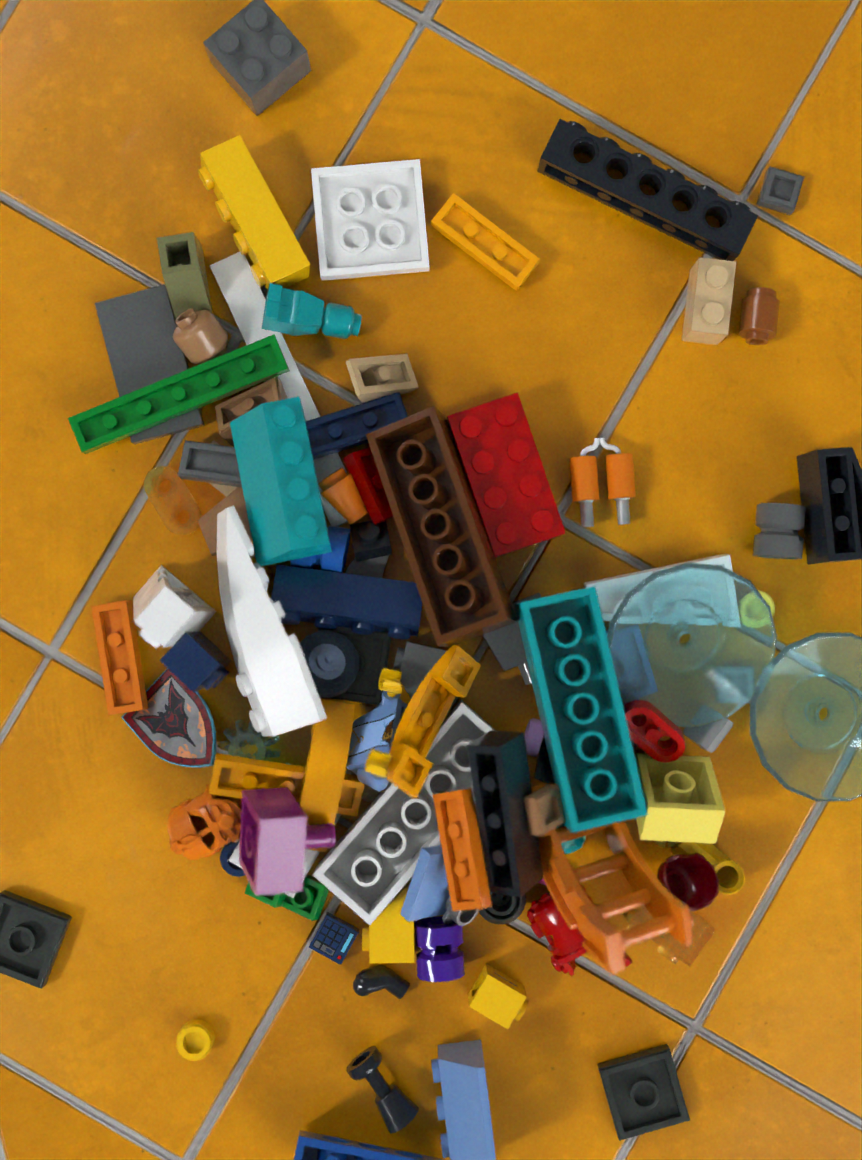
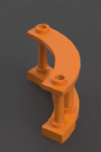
M530 776L532 793L546 786L545 783ZM625 821L574 833L563 826L538 836L543 879L558 910L570 929L578 927L587 940L583 942V947L611 975L625 970L623 952H625L627 946L666 932L686 947L693 945L691 931L693 919L689 907L675 898L653 874L640 854ZM603 830L614 855L577 868L570 866L561 846L562 843ZM622 870L634 892L596 905L591 902L579 884ZM643 905L654 918L619 931L606 920V918Z

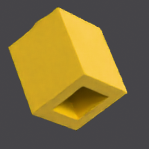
M487 963L468 993L470 1008L507 1030L513 1020L519 1021L522 1018L528 1005V1001L525 1000L527 996L524 985Z

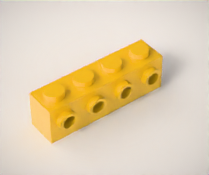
M236 136L201 152V168L198 169L200 179L206 190L213 189L218 201L215 202L222 220L225 223L230 221L236 231L233 234L236 246L242 255L248 253L253 263L250 269L259 287L265 285L268 290L269 284L272 283L287 288L308 278L310 263L241 136Z

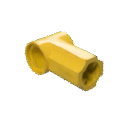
M677 842L670 850L674 855L694 853L703 855L714 866L716 874L720 868L731 866L733 871L731 879L726 883H719L718 891L722 894H735L742 889L745 883V874L740 865L726 856L712 843Z

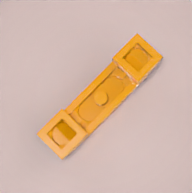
M453 645L423 679L405 709L391 745L389 754L392 755V758L387 767L386 779L412 798L417 799L433 766V763L427 760L426 756L455 697L466 698L481 667L476 660L458 645Z
M320 698L327 718L312 724V738L299 805L307 816V825L327 823L334 825L349 754L355 704ZM328 847L307 850L327 852Z

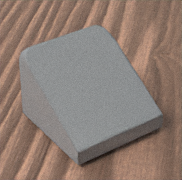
M701 706L683 730V734L702 749L712 753L733 727V722L709 707Z

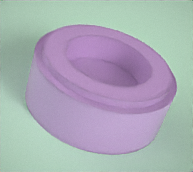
M530 719L524 734L527 755L534 757L538 754L544 734L541 720Z

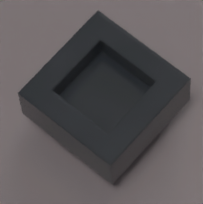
M373 521L350 525L356 562L393 555L386 521L375 525Z

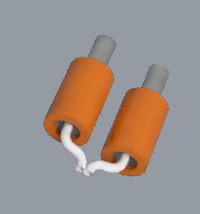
M595 438L594 444L585 447L580 456L569 458L572 502L580 503L581 527L594 526L592 502L600 500L596 456H586L587 452L595 450L599 444L603 448L613 450L616 453L606 456L609 500L616 501L618 525L630 524L629 499L636 498L633 454L621 453L617 446L607 444L605 438Z

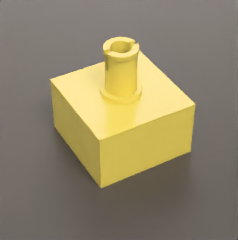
M637 753L635 761L648 813L646 816L636 818L640 840H654L662 848H665L666 841H668V848L674 847L677 842L716 843L725 815V807L711 758L681 756L673 762L663 763L654 760L648 754Z

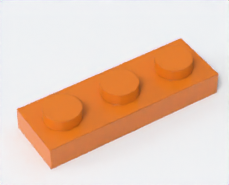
M132 600L91 606L108 715L148 709Z
M471 788L433 794L452 911L483 909L492 906Z

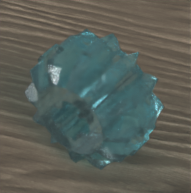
M242 719L235 722L237 732L229 727L223 731L225 737L230 741L218 743L219 749L228 751L227 755L252 758L250 753L244 754L242 752V748L247 745L243 741L247 740L249 745L256 744L258 748L253 754L256 758L252 759L273 762L269 757L277 758L281 756V750L270 747V745L280 741L279 735L270 738L262 736L261 732H257L254 729L251 720L248 728Z

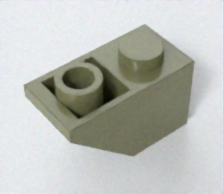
M190 232L158 237L157 244L162 275L175 319L188 309H193L195 312L209 310L213 314L203 249L195 233Z

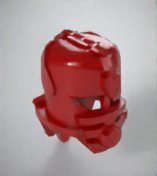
M550 892L545 893L539 900H534L531 903V907L527 911V917L530 920L531 928L539 939L545 936L550 943L548 950L552 954L551 963L555 970L558 972L563 971L564 974L568 972L572 976L576 968L575 959L587 953L583 947V942L587 940L578 927L574 929L569 928ZM623 952L624 963L627 967L633 961L626 952Z

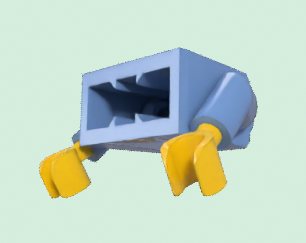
M387 668L382 669L379 677L378 689L383 691L381 702L372 711L355 719L353 722L346 768L357 774L358 780L361 783L377 791L384 790L388 785L386 775L388 764L392 758V755L389 754L399 722L408 706L400 699L402 672Z

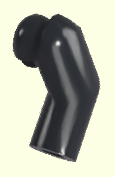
M384 965L360 971L353 981V989L359 996H367L370 993L386 989L395 997L401 999L410 986L409 982Z

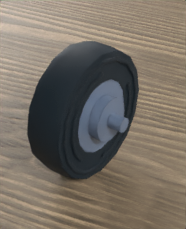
M318 631L306 636L299 643L320 698H332L340 695L354 683L359 671V655L354 645L344 635L334 631Z

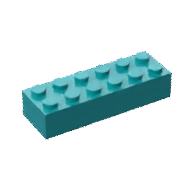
M592 586L514 604L554 782L559 788L565 817L564 826L574 833L648 815L596 587Z

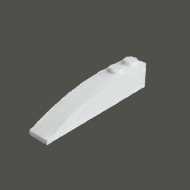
M231 506L217 514V565L225 627L239 675H236V683L241 694L244 697H248L252 708L249 712L251 723L257 732H261L262 736H276L324 720L327 716L295 634L287 636L281 624V618L285 616L279 601L274 602L269 598L266 592L269 579L264 568L258 563L252 562L250 556L254 554V547L235 507Z

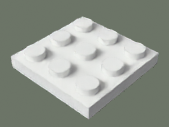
M420 159L311 169L320 277L322 281L429 271Z

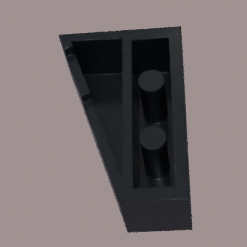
M853 447L818 449L797 456L801 505L806 507L804 536L807 565L862 560V469Z

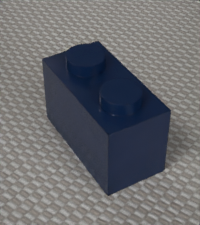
M201 631L186 632L160 660L192 692L204 688L207 691L212 687L216 688L230 673L226 667L232 662Z

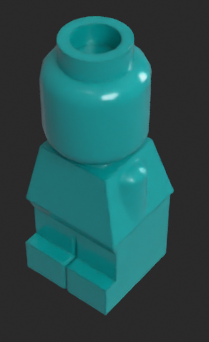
M270 283L266 295L261 329L290 334L292 336L318 334L319 329H321L322 333L326 336L348 339L350 335L358 336L362 315L355 313L352 307L328 303L324 307L323 300L305 291L285 289L282 285Z

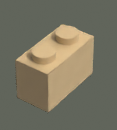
M699 257L690 269L682 341L718 345L728 336L736 269L735 261Z

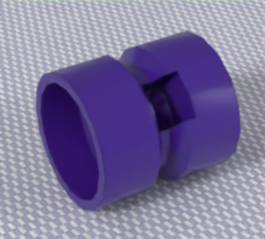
M434 916L415 922L416 946L421 948V951L416 954L417 977L420 980L447 982L462 978L465 975L464 952L458 949V946L463 943L462 926H459L455 921L448 925L443 922V916Z

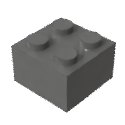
M253 0L203 42L211 64L256 116L261 114L311 72L307 50L264 0Z

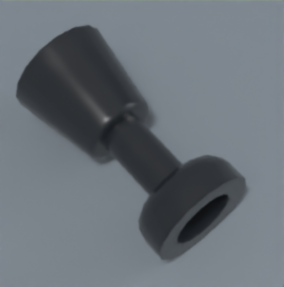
M372 1046L356 1056L349 1063L346 1071L354 1080L366 1078L377 1094L375 1103L389 1133H395L414 1119L419 1111V1107L395 1084L389 1085L377 1069L381 1063L382 1055L376 1046Z

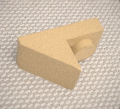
M408 354L355 358L346 361L356 395L362 403L400 392V394L411 393L418 388Z

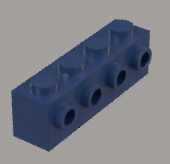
M284 565L276 566L271 599L274 602L279 601L285 613V616L281 618L282 624L299 625L300 621L314 623L315 627L324 630H335L337 626L351 628L352 632L363 635L373 634V631L387 632L388 636L395 639H409L410 636H418L422 600L415 582Z

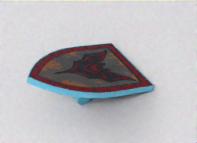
M167 668L146 690L148 709L126 712L121 718L143 744L159 758L182 767L199 768L213 766L216 756V730L210 709L198 691L192 692Z

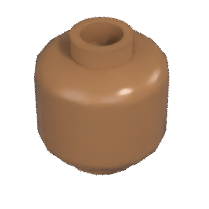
M188 309L175 320L177 327L173 333V340L190 362L201 364L222 356L227 351L228 333L209 310L195 312L193 309Z

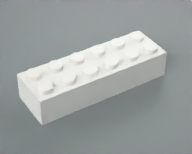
M460 700L444 719L426 756V759L433 763V766L417 799L410 797L393 783L389 782L387 787L380 792L316 866L313 876L365 922L371 925L413 876L421 849L441 844L433 794L471 788L475 805L467 745L495 729Z

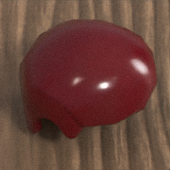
M699 853L689 855L675 854L661 863L657 870V879L675 898L688 906L690 912L706 908L718 895L719 879L714 866Z

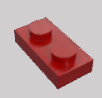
M371 448L352 452L344 457L343 461L354 479L374 525L394 518Z

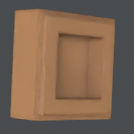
M546 785L523 798L531 835L542 836L565 822L558 785Z

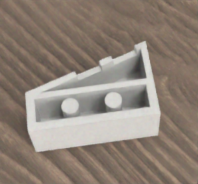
M163 565L156 570L133 597L134 622L142 628L139 634L156 648L159 645L172 647L186 632H199L216 612Z

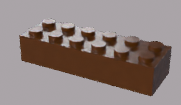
M432 406L366 434L436 644L449 648L518 622L446 417L435 406Z

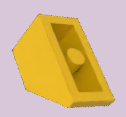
M411 879L369 925V928H362V951H369V964L415 963L414 921L408 922L401 915Z

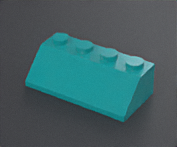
M300 396L262 403L231 421L230 427L256 562L260 566L332 552Z

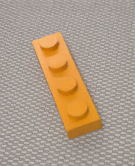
M216 753L208 794L242 799V790L288 787L299 804L306 767ZM345 774L337 814L357 817L365 784L358 780L357 775Z

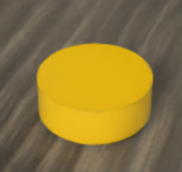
M199 1019L185 1023L176 1037V1048L179 1054L190 1061H198L205 1058L210 1053L215 1042L213 1028L207 1022Z

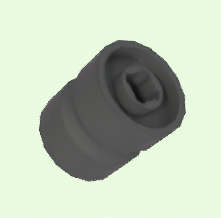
M785 503L757 504L755 525L761 528V532L754 535L753 556L774 559H802L804 538L798 535V531L805 528L806 507Z

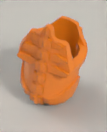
M209 784L206 785L205 792L193 799L188 798L173 807L168 814L167 830L170 836V850L174 851L177 855L181 854L189 860L196 861L204 857H210L219 852L221 847L226 844L240 841L242 799L208 794Z

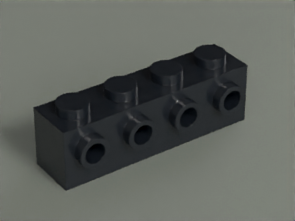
M491 730L467 745L489 892L522 897L543 878L538 836L531 835L523 799L532 793L524 732Z

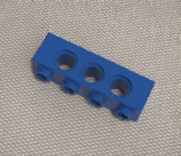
M300 1130L293 1160L444 1159Z

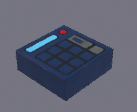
M327 912L309 948L341 965L356 939L359 929Z

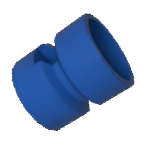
M330 525L327 529L332 552L290 560V565L307 569L319 566L323 571L343 573L349 549L351 530Z

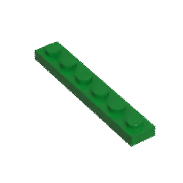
M273 334L69 417L68 420L81 452L88 454L287 373L290 370L277 338Z

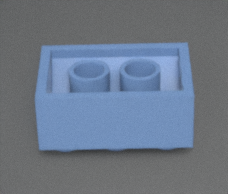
M481 1040L438 1045V1059H431L433 1081L434 1083L441 1082L442 1096H436L438 1121H446L447 1133L440 1134L443 1158L450 1157V1160H496Z

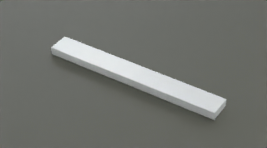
M238 252L210 265L246 345L274 334L290 370L278 376L287 397L300 396L306 421L321 417L282 333L261 329L266 299L252 275L245 255ZM338 453L314 460L318 483L341 467L345 470ZM321 495L323 509L332 526H340L347 523L348 521Z

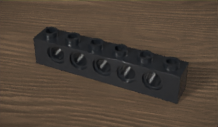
M559 119L540 157L537 172L718 260L734 261L739 256L758 217L744 203L739 201L730 202L718 196V193L713 188L706 185L697 186L685 180V177L680 172L673 169L664 170L652 164V161L647 156L640 153L631 154L621 149L614 140L607 137L599 138L588 133L584 126L574 121L566 122ZM584 153L589 156L591 161L580 163L575 159L574 155ZM617 169L622 173L623 178L613 179L606 170ZM643 184L650 185L654 188L656 194L646 195L639 186ZM672 201H683L687 205L688 211L682 212L677 210ZM705 216L716 217L720 222V227L714 228L710 226Z

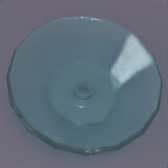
M686 562L653 572L630 590L609 622L607 639L620 695L627 703L633 700L648 701L675 725L696 728L726 719L754 699L772 670L777 634L770 606L751 581L721 565ZM690 634L688 642L684 644L679 643L682 635Z
M850 632L815 633L786 645L762 670L750 699V736L761 764L785 789L816 802L851 801L862 796V637ZM825 707L828 714L825 719L821 720L819 712Z

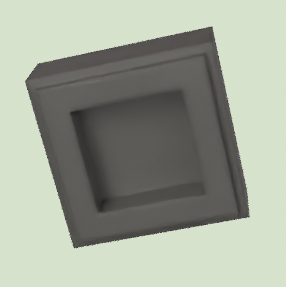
M769 167L765 173L756 205L791 215L795 211L804 176Z

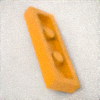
M454 193L431 221V226L515 291L521 287L539 263L540 258Z

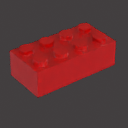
M518 392L447 416L451 434L495 558L564 535L566 532Z

